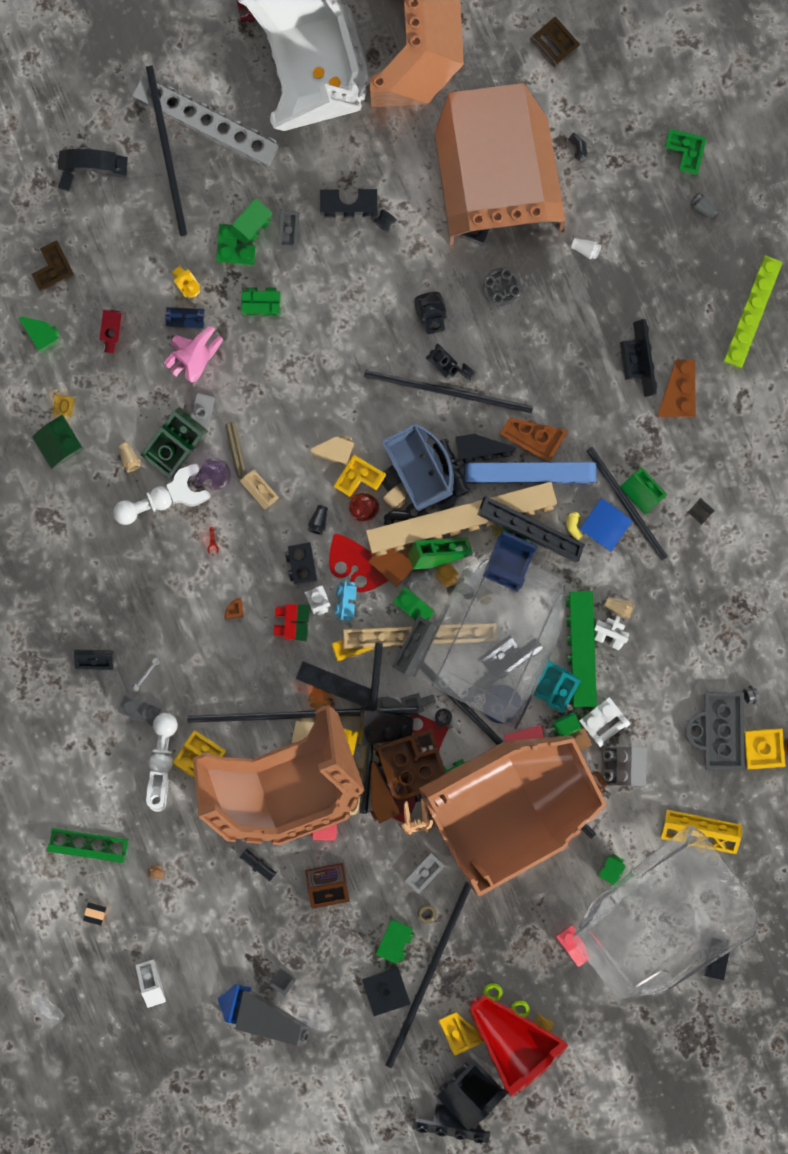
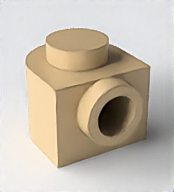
M395 486L383 497V500L392 510L395 508L399 510L407 503L404 499L409 494L402 486L400 488Z

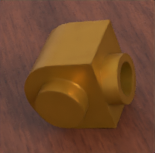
M446 563L437 567L436 577L443 587L445 585L450 587L458 581L456 577L459 574L451 564Z

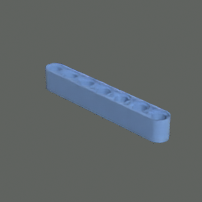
M465 463L464 480L468 484L596 483V463Z

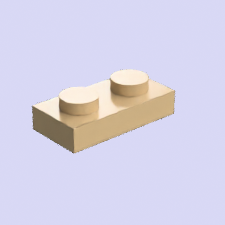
M252 470L240 480L242 485L264 509L279 499L276 493L255 470Z

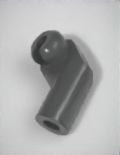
M415 569L410 573L404 585L412 589L417 580H430L432 573L428 569Z

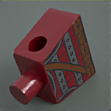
M110 309L103 310L99 340L104 341L103 352L114 354L116 343H121L126 312ZM110 329L114 331L113 337L109 335Z

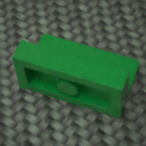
M642 467L620 486L644 514H647L667 496L666 492Z

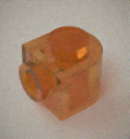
M313 687L308 701L311 702V707L319 709L322 706H331L333 699L331 698L332 694Z

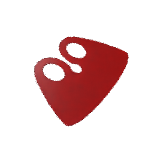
M335 534L333 536L329 555V567L335 577H347L352 571V566L356 565L358 566V571L353 573L350 582L355 583L357 576H364L367 580V584L364 587H357V592L373 590L389 581L368 562L374 554L371 555L369 550L343 535ZM344 562L347 566L346 572L343 574L337 573L335 571L336 563Z

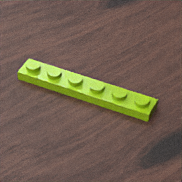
M766 255L764 256L724 363L742 369L783 262Z

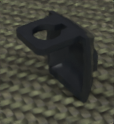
M436 291L428 292L415 297L416 313L421 323H425L427 334L444 331L443 318H446V306L441 293ZM433 321L440 324L437 328H430V325Z

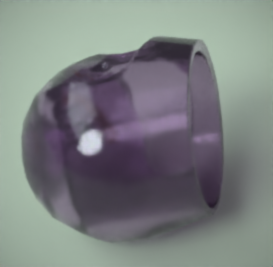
M207 458L194 484L199 487L207 479H212L211 490L222 489L230 480V468L223 460Z

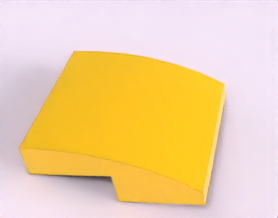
M194 730L173 761V766L195 779L193 757L204 752L223 757L226 750Z

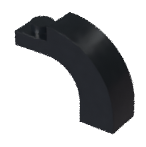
M94 149L60 150L58 170L72 173L94 171L123 177L127 174L128 157L116 155L115 152Z

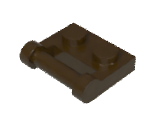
M556 16L529 39L549 58L554 68L580 47V43ZM544 34L560 51L561 54L558 57L541 39Z

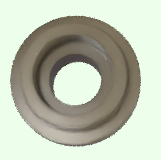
M425 904L419 908L417 915L422 923L429 924L436 919L437 912L432 905ZM429 910L431 912V915L428 918L424 917L423 915L424 911Z

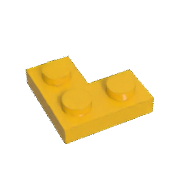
M353 455L333 487L351 498L360 482L377 491L386 474Z

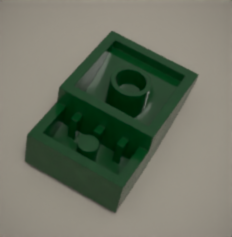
M178 407L172 412L164 425L159 428L141 453V456L171 479L202 441L208 430Z

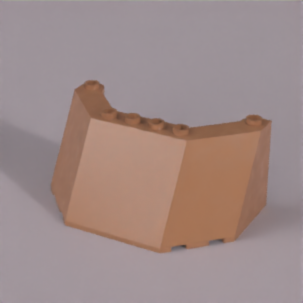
M404 0L406 46L381 73H376L371 77V107L429 104L433 97L450 81L452 76L464 65L460 0Z
M330 705L320 707L315 712L316 720L306 738L253 759L218 757L209 752L193 757L198 817L227 842L245 839L246 843L262 844L263 841H272V845H281L348 820L350 810L354 809L358 802V796L363 793L364 787L338 713Z

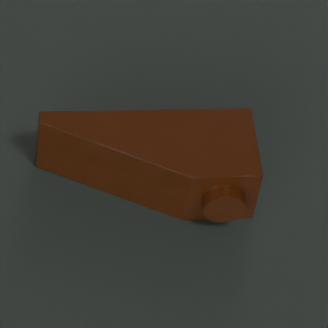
M375 761L372 763L371 807L373 810L370 813L374 821H378L381 824L401 814Z

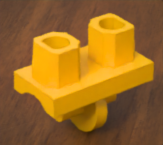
M178 266L171 272L176 278L173 280L185 298H192L199 294L200 285L189 269L184 271L181 266Z

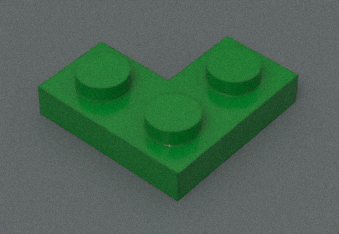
M669 129L665 149L683 153L679 168L680 172L698 175L707 137Z
M219 224L216 263L254 266L256 246L237 244L238 239L228 231L232 225Z

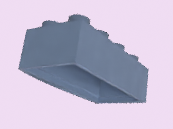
M415 423L381 441L415 508L419 512L453 494L454 473L451 459L444 446L430 431ZM431 438L442 450L447 460L449 476H444L441 460L432 446L427 443V439ZM425 454L426 457L421 459V455ZM430 471H434V475L430 476Z

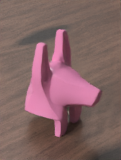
M212 326L207 327L193 340L175 335L172 339V346L177 351L171 353L164 364L167 368H170L177 360H180L172 368L171 373L177 376L185 368V379L190 382H196L202 375L207 362L217 351L223 338L218 336L205 347L207 340L215 331V328Z

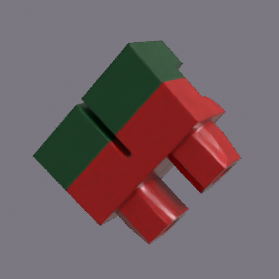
M286 604V606L275 607V617L285 618V625H274L273 635L284 637L286 640L307 642L308 624L291 622L309 623L310 605Z

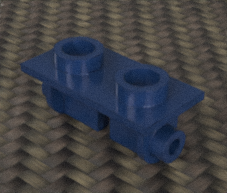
M166 307L165 326L204 328L205 309Z

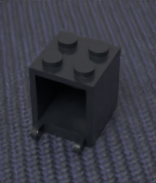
M474 1060L469 1064L465 1062L460 1068H457L450 1075L451 1078L439 1087L440 1092L436 1097L469 1130L484 1120L497 1104L507 1096L508 1092L502 1089Z

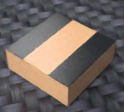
M88 902L83 921L102 926L107 907Z

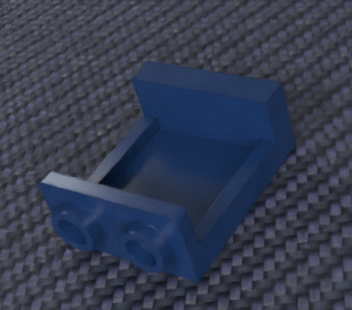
M502 531L497 538L483 577L518 592L524 584L525 574L532 556L537 550V546L533 545L529 540L516 537L512 532Z

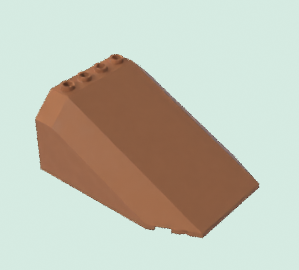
M520 83L448 93L435 130V139L449 244L453 245L454 236L470 231L538 222H558L559 231L563 230L565 216L548 117L526 85Z

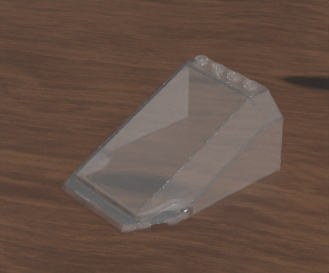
M492 549L462 571L435 623L436 626L410 674L490 717L517 729L565 625V581L530 563L524 577L523 586L518 592L483 577L493 551Z
M690 825L673 836L595 899L589 906L572 940L618 1000L629 997L638 998L643 995L652 994L657 996L662 995L754 937L757 931L759 914L749 892L706 835Z

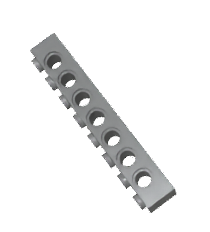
M142 76L132 97L135 101L154 110L148 78ZM156 80L158 91L161 92L160 102L164 116L269 168L279 149L276 140L268 136L264 138L259 135L260 132L253 128L248 130L242 127L243 124L235 119L230 121L225 118L226 115L217 110L213 112L209 110V106L202 102L197 104L192 101L190 96L184 93L179 95L175 93V89L171 86L165 85L164 87L158 84L159 81ZM174 99L178 101L177 106H168V102L170 100ZM192 108L195 112L192 116L185 115V110ZM204 117L212 119L211 123L207 125L201 121ZM226 125L229 129L226 133H220L218 131L219 127ZM238 134L246 136L242 142L236 141L235 137ZM256 142L262 144V148L258 151L252 149V145Z

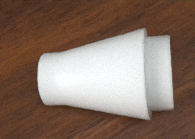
M575 238L571 248L591 260L598 257L601 245L597 244L596 241Z

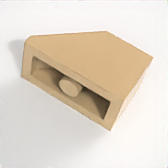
M341 435L340 438L334 437L313 447L311 454L347 466L355 444L351 442L352 438Z

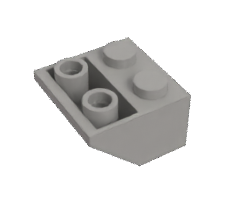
M603 747L602 777L607 785L646 786L647 747Z

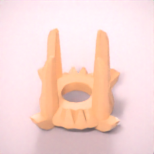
M421 799L423 817L421 821L420 819L418 821L414 819V822H411L408 802H404L405 823L401 824L404 833L412 834V832L424 830L429 832L434 826L433 820H429L428 811L423 799Z

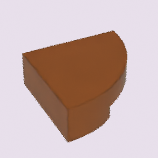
M242 598L235 599L228 605L225 611V619L244 617Z

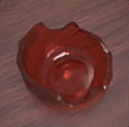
M359 493L349 502V512L357 521L373 520L379 513L380 504L377 498L369 493Z

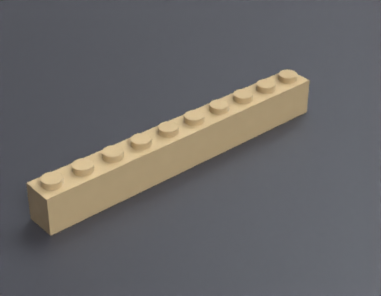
M552 482L491 498L526 516L535 515V511L541 509L542 512L551 511L553 506L557 505ZM480 500L367 530L365 534L371 555L376 554V557L387 554V550L394 549L395 552L406 549L405 545L414 544L418 540L443 539L442 536L447 534L453 537L460 535L462 530L468 529L469 532L479 530V526L487 524V527L497 524L477 515L482 502Z

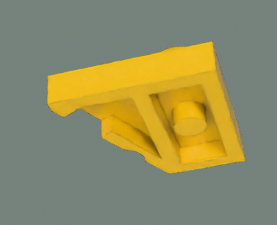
M457 1012L438 1020L453 1056L484 1043L481 1041L475 1027L465 1021Z

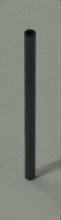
M593 446L586 450L662 561L668 557Z

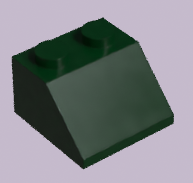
M63 415L47 423L32 436L51 469L85 450Z

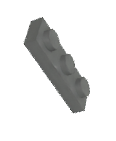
M418 616L392 667L409 676L436 625Z

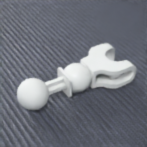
M198 464L179 469L171 483L167 484L166 487L159 486L154 488L150 494L149 492L146 493L147 498L135 503L126 500L120 501L113 509L114 519L119 524L129 525L136 520L139 513L151 508L153 512H156V510H166L172 503L173 505L183 503L186 506L194 507L209 500L211 495L208 491L193 492L187 485L188 480L199 473L200 468Z
M169 713L159 714L153 722V729L158 735L157 750H152L153 755L149 759L151 771L146 803L155 812L163 811L166 807L169 782L168 773L173 767L172 752L168 751L169 739L176 732L178 723L176 718ZM159 797L160 802L154 805L153 799Z

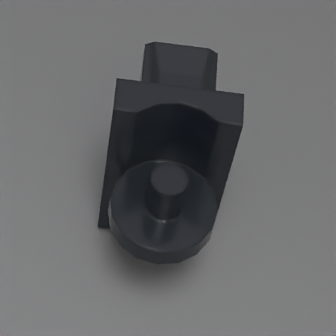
M438 343L435 345V349L431 350L429 355L425 357L445 378L448 375L453 377L460 369L457 366L458 363Z

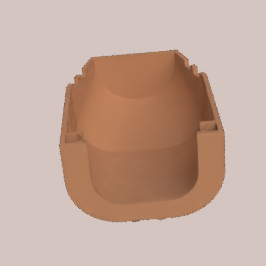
M570 735L504 741L419 788L426 808L452 858L478 897L564 850L569 845L568 842L575 835L578 836L581 832L580 829L588 821L591 822L607 805L575 739Z

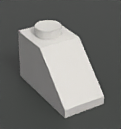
M154 959L137 964L136 970L141 994L147 1007L166 1002Z

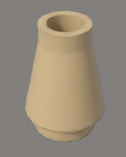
M128 442L118 446L123 469H126L127 472H132L141 467V460Z
M608 597L605 603V608L610 609L623 619L631 617L635 606L631 601Z

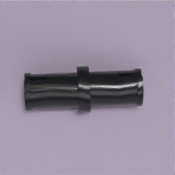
M247 848L239 857L251 866L254 872L257 871L269 882L277 873L265 864L262 858L259 859Z

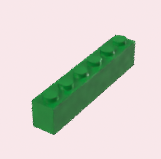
M593 591L569 592V596L565 598L566 608H569L570 615H566V626L570 627V634H567V646H571V654H567L568 665H571L572 674L581 681L569 704H573V708L597 707Z

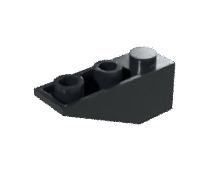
M477 434L456 436L455 438L459 461H463L464 464L475 462V458L490 460L494 459V455L501 454V457L513 456L512 452H516V447Z

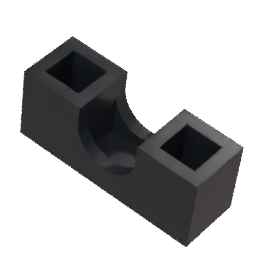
M339 189L320 190V215L326 219H333L336 216L350 219L355 218V215H362V218H374V215H378L377 189H358V199L353 204H345L340 200Z

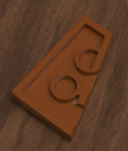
M695 360L675 361L657 417H696Z
M509 417L499 435L543 461L550 463L568 430Z

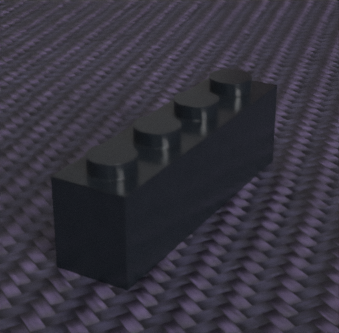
M302 662L296 680L368 708L371 694L370 688L307 662Z

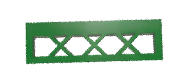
M52 828L47 852L125 863L128 839ZM56 833L64 834L68 841L63 845L54 844ZM77 836H81L87 844L78 848L72 840ZM96 839H101L106 847L97 851L91 843ZM115 842L124 843L122 854L114 853L110 846Z

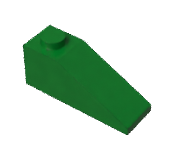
M468 537L418 540L414 542L408 553L413 569L433 568L472 556L473 554Z

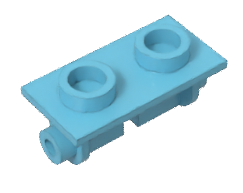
M342 581L337 586L338 604L335 605L334 609L336 620H343L344 617L345 621H352V617H354L355 604L348 603L349 600H356L357 587L354 582H348L347 585V581Z

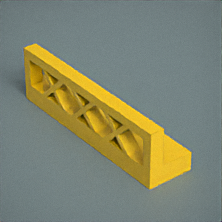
M666 810L661 839L737 854L742 837V825ZM667 829L676 830L678 833L674 835L668 834ZM692 833L695 834L697 837L692 839L688 838L686 835ZM712 837L716 841L707 842L705 838ZM731 841L735 842L734 847L725 845L724 842Z

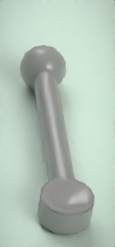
M158 658L152 659V664L150 665V667L146 670V672L139 679V681L136 684H133V691L139 690L140 684L144 681V679L151 672L154 666H157L160 663Z

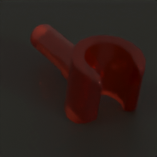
M210 527V545L207 551L211 554L210 547L215 546L218 553L219 546L216 544L214 527Z

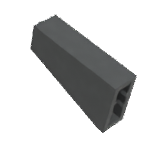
M243 991L235 1027L236 1030L296 1046H305L309 1038L308 1025L256 992Z

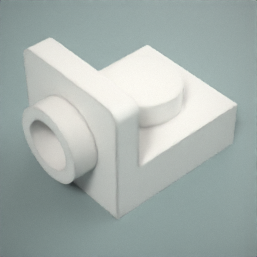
M323 585L305 592L313 614L317 613L319 616L329 612L328 608L331 605Z

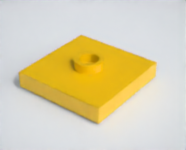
M783 728L744 731L746 769L786 767Z

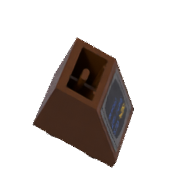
M343 863L305 870L311 909L350 902Z

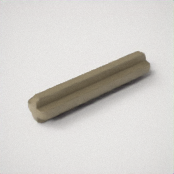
M230 422L225 424L236 476L237 478H243L247 473L235 423Z

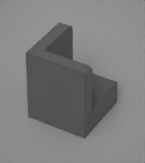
M280 968L269 986L285 996L296 981V978Z

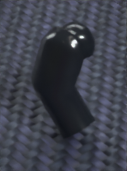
M573 132L568 140L576 146L577 152L574 154V157L582 161L588 154L587 144Z
M390 511L384 515V526L394 524V520H409V511Z

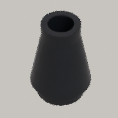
M317 505L308 523L309 532L322 535L323 531H326L327 507Z

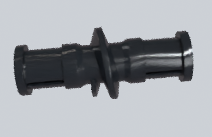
M440 440L453 466L454 495L456 498L466 495L471 489L467 487L464 476L460 471L464 464L457 465L459 460L455 459L454 453H452L448 445L449 440ZM434 443L433 448L437 450L444 474L446 473L449 476L447 460L437 443Z

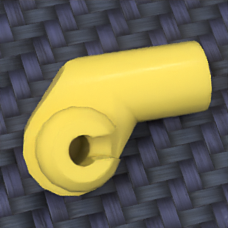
M573 512L567 516L566 529L578 541L584 536L577 528L581 516L578 512Z

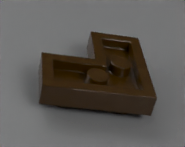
M57 240L40 248L48 266L32 273L40 292L75 275Z

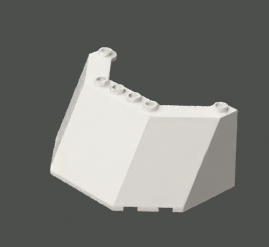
M238 0L239 3L247 6L267 33V40L271 45L272 58L275 61L277 76L282 86V95L277 109L271 113L270 122L274 129L286 131L361 110V101L366 96V86L370 84V75L352 11L347 4L343 5L340 0ZM316 67L324 69V76L320 79L315 78L313 75V70ZM332 77L340 79L341 84L339 87L329 84Z

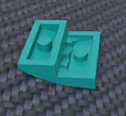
M548 659L531 695L543 700L549 707L564 713L581 680L565 668Z

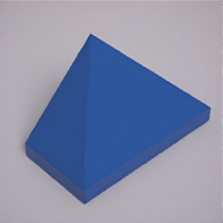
M235 984L218 998L225 1022L237 1023L243 991H251V987Z

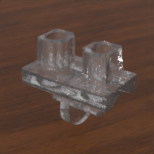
M43 991L39 992L27 1003L50 1030L65 1017Z

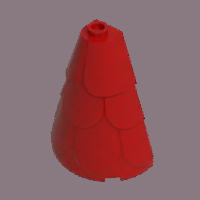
M485 995L480 999L478 997L469 1004L471 1006L469 1012L479 1037L484 1042L492 1064L495 1065L502 1084L511 1098L517 1095L516 1092L521 1093L553 1064L556 1057L559 1058L568 1048V1045L561 1038L538 1027L537 1024L516 1014L514 1010Z

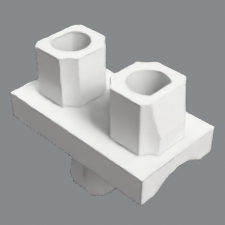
M616 616L615 620L607 618L606 623L598 620L594 629L596 630L594 635L596 641L603 643L606 635L613 638L610 646L617 650H620L623 644L627 643L630 633L623 631L625 625L619 623V616Z

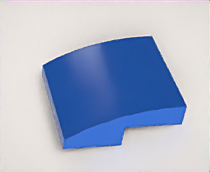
M601 498L580 528V531L612 552L633 520Z

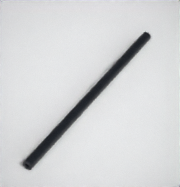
M153 65L146 66V72L180 236H186L188 234Z
M365 370L364 374L366 378L522 412L532 413L533 410L531 405Z
M375 642L369 710L372 711L377 710L382 642ZM374 744L366 745L362 782L364 791L361 794L360 803L361 814H367Z

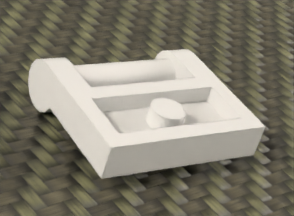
M610 697L579 720L600 748L605 745L604 742L622 728H627L631 725ZM617 716L620 721L599 737L596 732Z

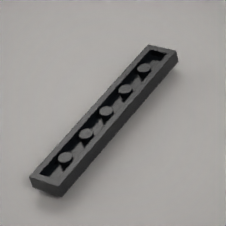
M487 496L483 497L477 513L478 516L575 563L579 562L585 546L584 543Z

